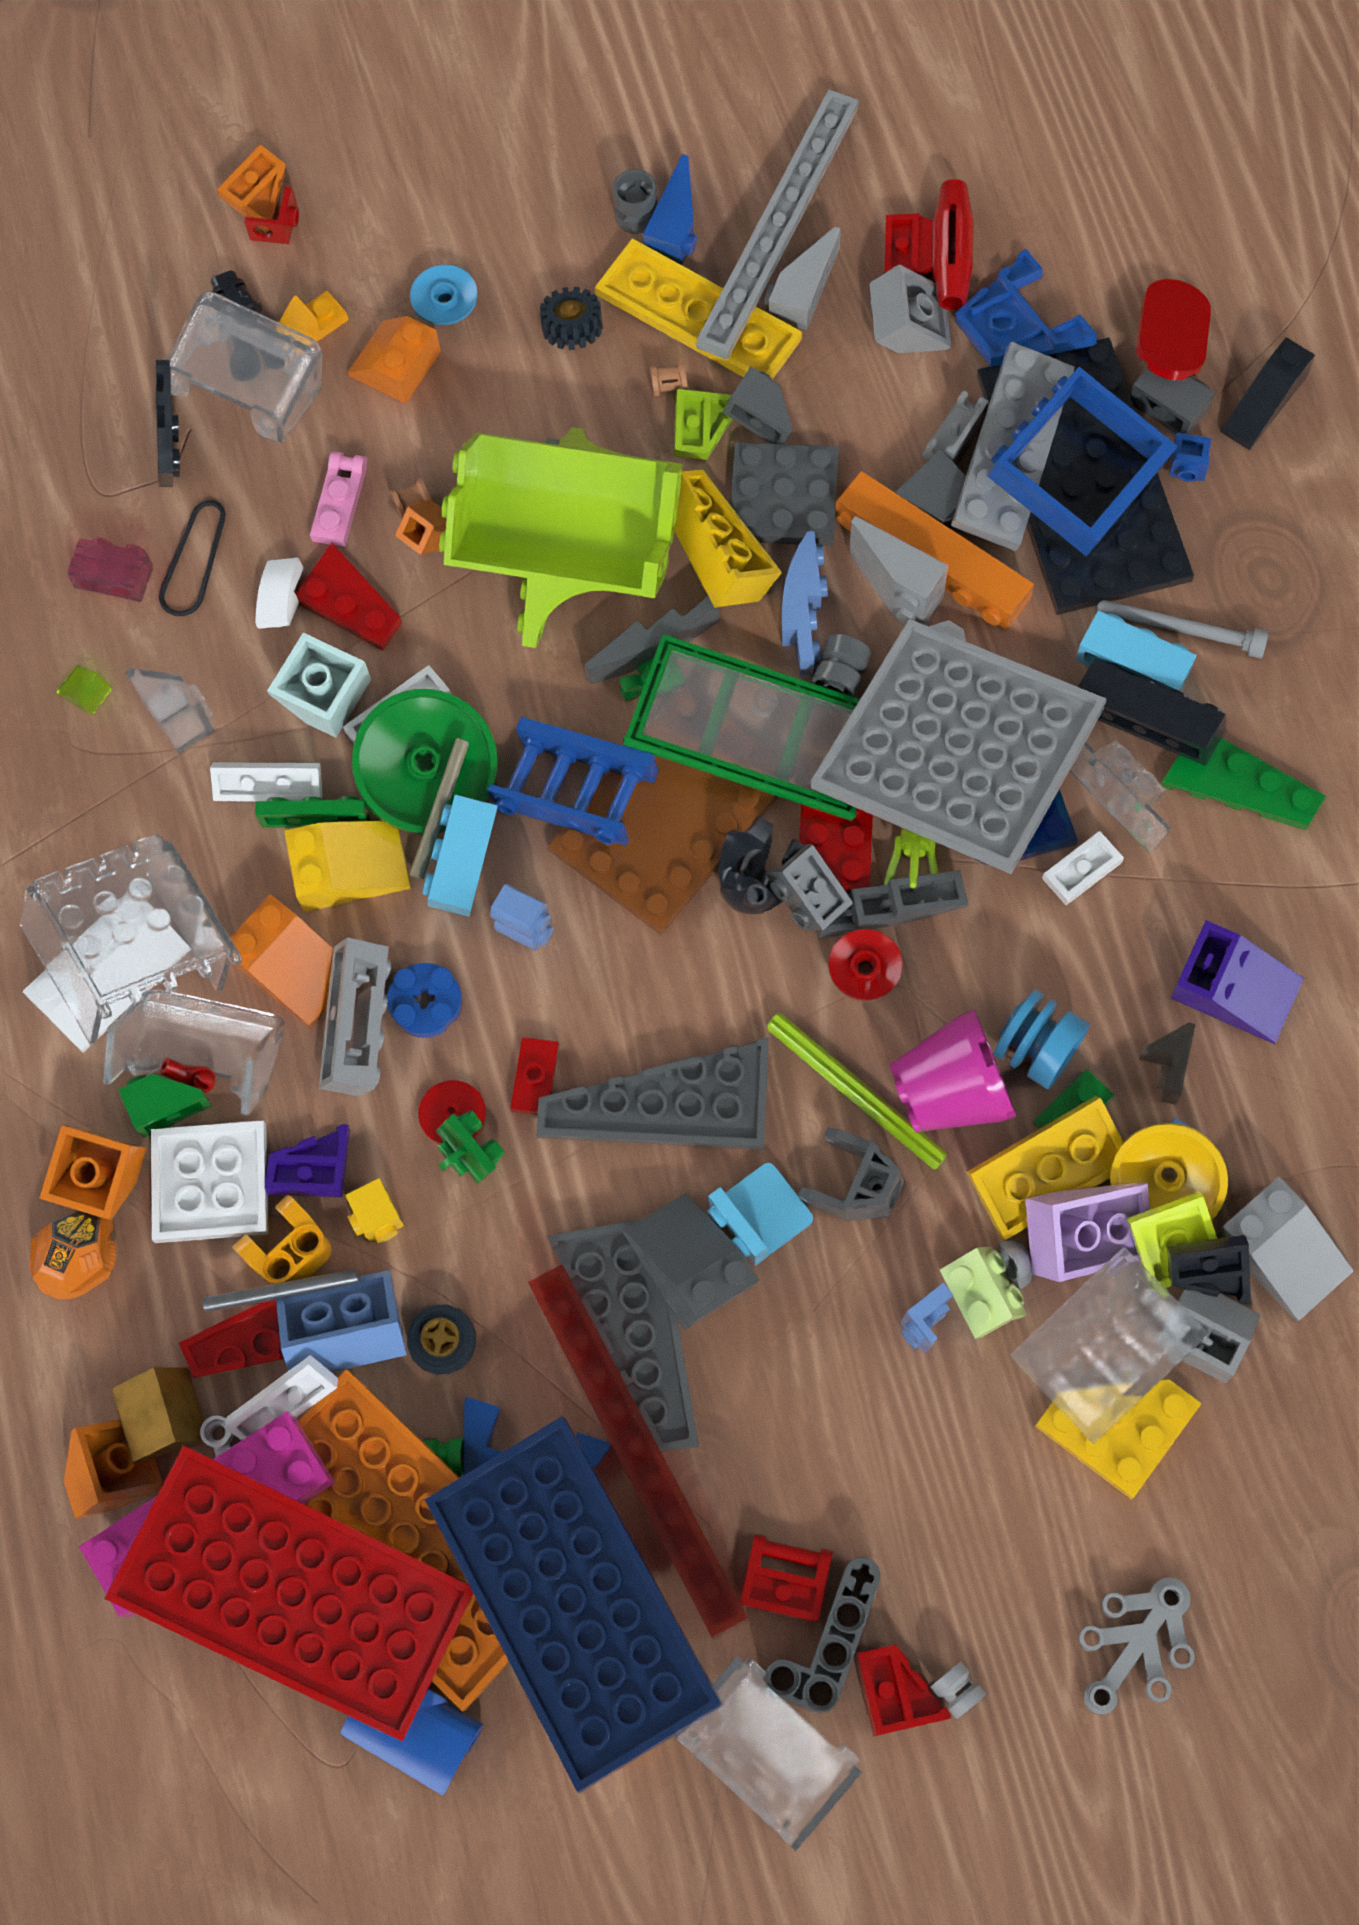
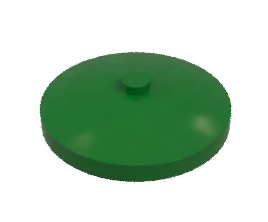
M434 689L404 691L387 698L377 705L361 724L352 751L354 782L367 807L378 818L396 829L408 833L423 834L456 738L469 742V746L449 805L453 804L455 795L485 802L489 797L488 788L490 784L494 785L496 779L497 750L492 733L480 714L462 699ZM442 825L439 833L445 832L447 826Z

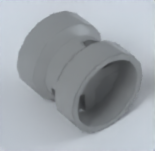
M962 1661L930 1686L938 1697H944L949 1704V1712L956 1720L987 1695L980 1684L973 1683L969 1678V1670ZM963 1687L965 1691L957 1697L955 1693Z

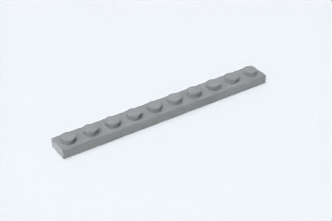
M828 89L697 338L696 348L724 359H729L858 110L859 100Z

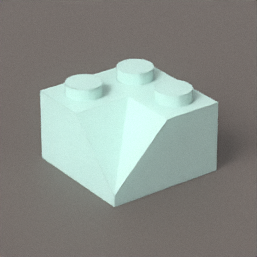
M302 633L267 692L306 724L337 738L370 683L371 677L365 661L306 633Z

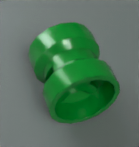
M425 1438L423 1440L458 1476H463L461 1456H464V1438H451L447 1443L440 1442L437 1438Z

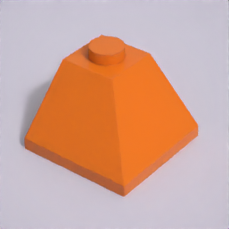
M120 1419L76 1427L71 1430L64 1485L75 1519L109 1512L159 1492L163 1481L156 1459L152 1458L132 1464Z

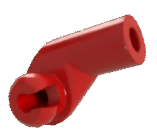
M168 1057L164 1059L159 1069L161 1075L201 1089L204 1093L211 1091L216 1081V1075L209 1067L184 1065Z

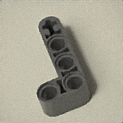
M860 1557L852 1560L847 1565L810 1668L784 1659L776 1660L768 1666L765 1671L764 1682L766 1689L772 1696L818 1714L828 1713L835 1707L880 1583L879 1567L874 1561L869 1558ZM861 1567L868 1569L867 1576L873 1579L872 1584L865 1582L859 1596L867 1598L866 1604L856 1597L842 1595L844 1590L852 1594L856 1578L851 1576V1572L858 1573ZM851 1605L857 1609L860 1616L858 1624L853 1627H844L839 1623L837 1611L842 1606ZM833 1643L842 1646L846 1653L845 1662L836 1667L827 1664L823 1658V1650L826 1646ZM778 1668H787L794 1675V1684L786 1691L777 1690L771 1684V1675ZM815 1683H825L832 1690V1700L825 1706H817L810 1700L809 1690Z

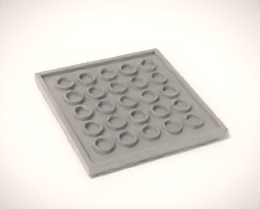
M909 619L813 776L811 788L1012 875L1104 710L1106 698Z

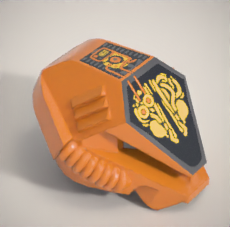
M76 1210L51 1221L42 1227L34 1237H31L30 1272L36 1286L43 1294L56 1300L74 1299L86 1294L109 1278L117 1258L116 1243L110 1236L114 1230L113 1220Z

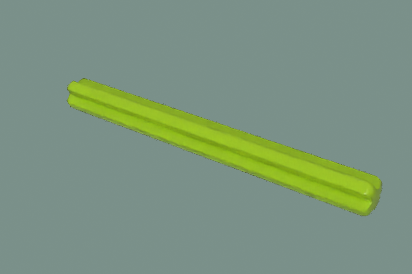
M777 1013L767 1024V1029L777 1039L929 1167L936 1169L944 1162L947 1157L944 1149L922 1131L915 1133L911 1122L783 1014Z

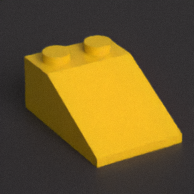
M384 821L323 822L284 830L296 897L304 912L411 889L399 829L388 825Z

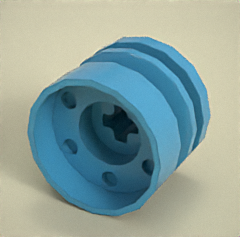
M1035 989L1027 999L1015 1008L1000 1032L999 1042L993 1055L1003 1060L1011 1049L1015 1048L1016 1052L1009 1065L1016 1068L1026 1057H1029L1033 1061L1028 1070L1027 1077L1049 1090L1077 1051L1091 1024L1070 1010L1058 1022L1052 1020L1057 1002L1051 999L1041 1012L1037 1009L1043 1000L1044 994Z

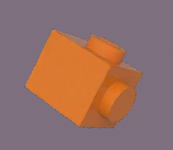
M432 500L408 506L395 536L420 555L439 550L441 533L446 531L447 518H442V508Z

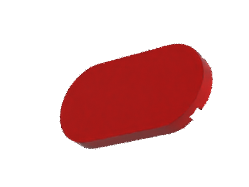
M1161 279L1148 286L1141 304L1136 354L1140 361L1144 359L1148 363L1147 369L1153 374L1165 379L1179 381L1187 379L1188 375H1193L1194 377L1200 372L1206 360L1211 318V305L1207 297L1193 285L1176 279Z

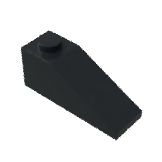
M1285 337L1267 360L1223 426L1221 433L1251 450L1307 378L1315 354Z

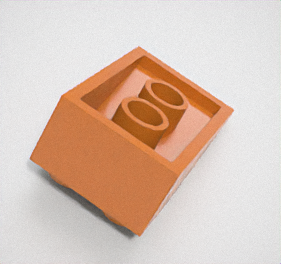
M270 894L220 949L229 963L311 1028L327 1010L333 948L301 918Z

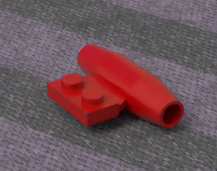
M950 179L941 184L933 220L920 216L919 213L886 215L884 274L899 264L921 276L933 271L938 304L942 309L950 311L959 310L966 304L973 271L974 219L968 186L964 181Z

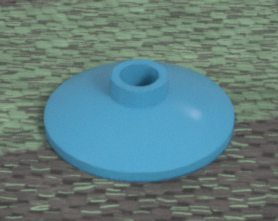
M437 265L428 268L415 279L410 290V300L415 313L424 321L434 325H451L463 320L473 311L478 298L477 286L472 276L464 269L453 265ZM445 299L450 300V301L444 302V303L441 302L442 300H445Z

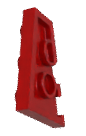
M332 542L295 593L299 600L298 605L382 651L402 624L400 616Z

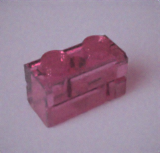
M93 537L92 541L80 538L74 551V558L72 557L67 572L74 588L141 602L147 588L146 584L149 583L153 571V564L147 552L137 545L126 544L124 548L114 546L110 541L101 537Z

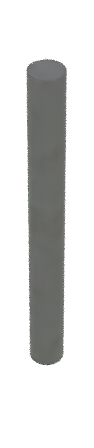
M355 1268L203 1297V1307L205 1313L355 1285L359 1284L358 1271Z

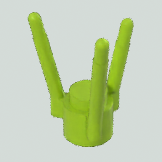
M902 828L901 836L895 837V847L883 885H887L889 880L894 878L901 853L904 850V855L911 857L909 886L910 888H915L917 886L919 858L925 856L926 852L930 874L938 873L935 841Z

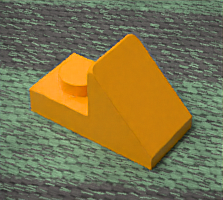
M325 291L306 305L295 295L275 328L274 333L276 337L287 343L293 356L296 357L349 319L347 312L328 291Z

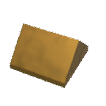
M153 1367L111 1389L132 1464L180 1451L183 1445L190 1448L204 1444L200 1435V1429L204 1420L188 1367Z

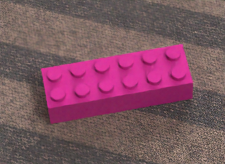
M288 1411L213 1459L303 1504L336 1483L296 1416ZM156 1496L78 1546L105 1593H107ZM111 1602L119 1617L130 1618L135 1615V1613Z

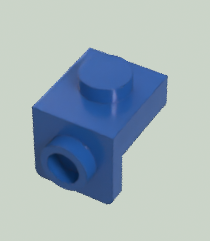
M1176 433L1174 443L1178 447L1172 453L1169 476L1177 477L1186 482L1204 481L1210 462L1208 457L1211 438Z

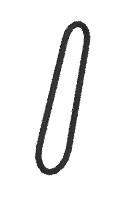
M215 501L202 502L193 510L160 589L159 601L161 607L173 616L192 614L200 607L203 601L226 517L224 508ZM206 506H214L220 511V521L198 600L188 610H172L166 605L164 600L165 591L199 510Z

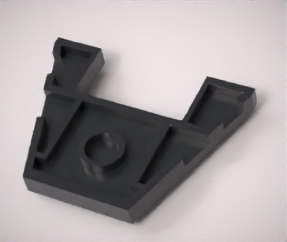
M156 360L159 487H173V477H180V450L173 449L172 443H179L178 414H172L170 360Z

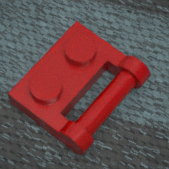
M755 1533L740 1605L819 1623L833 1551L821 1548V1552L786 1545L766 1540L767 1536ZM766 1556L817 1568L816 1577L813 1579L760 1567L762 1557Z

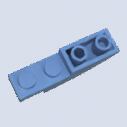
M815 531L806 533L795 552L787 573L782 600V646L796 645L800 677L814 676V663L821 662L819 641H812L811 630H817L816 611H821V598L828 597L826 575L819 576L818 567L824 565L823 545L816 544Z

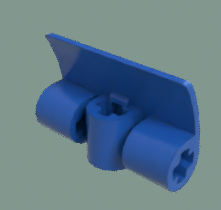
M428 1689L403 1742L350 1716L347 1717L340 1733L437 1793L445 1795L463 1758L467 1757L479 1738L484 1724L447 1703V1699Z

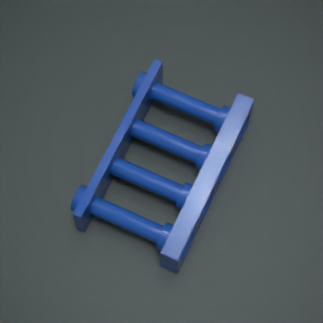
M521 717L516 731L525 749L507 788L492 784L488 788L494 805H498L497 809L507 815L518 813L568 829L577 830L592 835L600 842L608 845L619 843L627 846L629 837L624 824L620 820L636 784L641 781L654 784L659 773L654 755ZM543 752L556 755L558 758L540 798L521 793L537 755ZM577 761L589 765L590 769L573 807L570 808L553 803L570 764ZM608 771L622 774L624 777L606 818L587 813L603 774Z

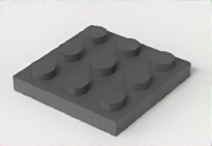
M735 442L731 507L759 543L800 544L807 532L815 531L816 544L834 546L839 446Z

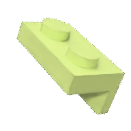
M991 1246L975 1248L940 1269L975 1339L984 1337L1011 1320L1020 1319L1027 1315L1023 1307L1025 1303L1023 1295L1015 1285L1011 1284L1005 1273L1006 1264L1004 1259Z

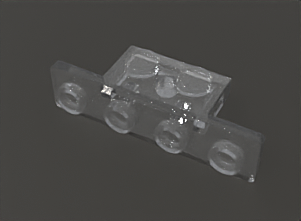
M1117 740L1098 751H1095L1085 742L1069 772L1148 852H1152L1171 830V827L1150 806L1160 800L1167 790Z

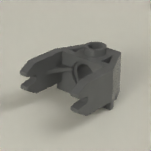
M828 1127L824 1135L827 1138L826 1142L839 1149L860 1156L863 1159L846 1199H837L805 1187H801L798 1197H800L803 1203L847 1221L890 1217L904 1186L900 1169L880 1150L874 1141H868L842 1130Z

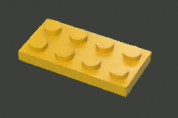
M1094 1096L966 1173L1000 1238L1007 1240L1028 1227L1025 1198L1056 1191L1098 1186L1110 1179L1114 1157L1124 1142L1102 1099Z

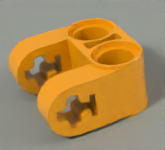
M288 1194L275 1206V1209L294 1230L266 1255L247 1234L232 1246L245 1262L269 1285L311 1277L329 1259L332 1251L328 1238L309 1214ZM314 1238L319 1240L314 1250L303 1252V1247L308 1240ZM290 1265L289 1273L285 1277L275 1279V1273L279 1267Z

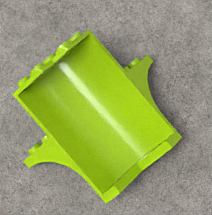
M571 427L565 437L560 438L558 445L475 432L467 442L463 443L460 451L455 452L452 469L453 473H457V486H453L449 496L444 497L442 504V518H447L446 531H442L439 542V551L444 553L443 565L524 578L521 585L520 598L526 600L525 612L520 613L517 628L518 633L523 634L522 646L536 648L543 637L545 623L549 614L559 604L575 595L590 591H612L650 598L656 597L666 574L670 545L673 544L683 464L630 456L605 449L588 440L585 436V429Z

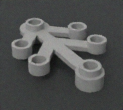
M1168 1577L1157 1581L1150 1593L1128 1596L1110 1593L1103 1598L1101 1609L1107 1617L1112 1619L1121 1617L1126 1611L1152 1610L1141 1624L1099 1629L1096 1626H1087L1080 1631L1078 1635L1079 1645L1084 1650L1090 1652L1098 1650L1101 1646L1129 1642L1104 1679L1089 1684L1084 1690L1083 1702L1091 1713L1105 1715L1115 1708L1118 1699L1116 1690L1141 1654H1143L1148 1681L1145 1686L1146 1696L1155 1703H1161L1169 1699L1172 1688L1168 1680L1164 1678L1156 1636L1164 1621H1166L1172 1647L1168 1653L1170 1664L1176 1669H1186L1193 1664L1195 1659L1193 1649L1187 1645L1182 1615L1188 1610L1191 1602L1190 1592L1183 1582L1176 1578ZM1167 1590H1171L1177 1595L1178 1600L1174 1606H1170L1164 1601L1163 1596ZM1110 1598H1116L1120 1601L1121 1610L1119 1613H1112L1108 1610L1107 1602ZM1087 1631H1093L1097 1634L1098 1643L1095 1646H1088L1085 1643L1084 1634ZM1177 1649H1184L1187 1652L1188 1661L1185 1664H1179L1175 1660L1174 1653ZM1154 1682H1160L1164 1685L1165 1694L1162 1698H1157L1152 1694L1151 1686ZM1099 1689L1104 1690L1109 1697L1107 1704L1104 1706L1098 1705L1094 1700V1694Z

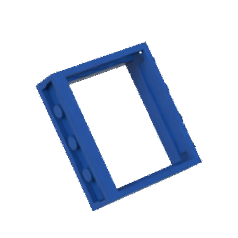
M1078 367L1069 379L1064 375L1058 380L1051 390L1055 395L1050 400L1044 397L1031 413L1035 418L1030 423L1024 420L1011 436L1015 441L1009 447L1003 444L999 448L998 452L990 460L995 465L987 477L1087 557L1178 446L1082 368ZM1070 397L1148 459L1091 528L1012 465Z

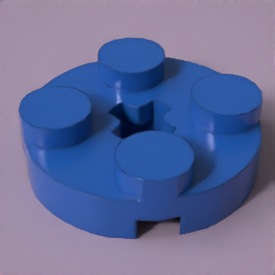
M419 963L399 970L395 974L394 981L390 985L387 994V1005L391 1017L399 1027L414 1037L430 1038L440 1035L446 1031V1027L451 1025L454 1020H457L462 1009V993L457 981L450 970L436 964ZM428 992L429 996L435 997V1000L428 1002V1008L422 1009L420 1003L415 1002V999L421 996V993Z

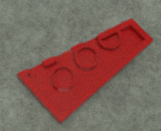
M276 1300L261 1302L178 1342L193 1377L200 1378L283 1360Z

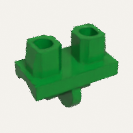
M473 1111L466 1112L458 1117L453 1114L436 1130L437 1134L444 1141L437 1148L446 1158L438 1167L444 1172L452 1166L460 1177L468 1172L478 1184L497 1168L495 1164L505 1152L498 1142L493 1139L481 1147L475 1141L472 1135L483 1126Z

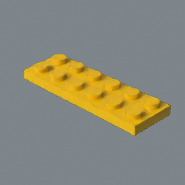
M633 238L595 286V295L741 377L745 376L751 366L757 371L768 374L773 380L802 340V331L755 307L728 360L696 348L697 338L724 288Z

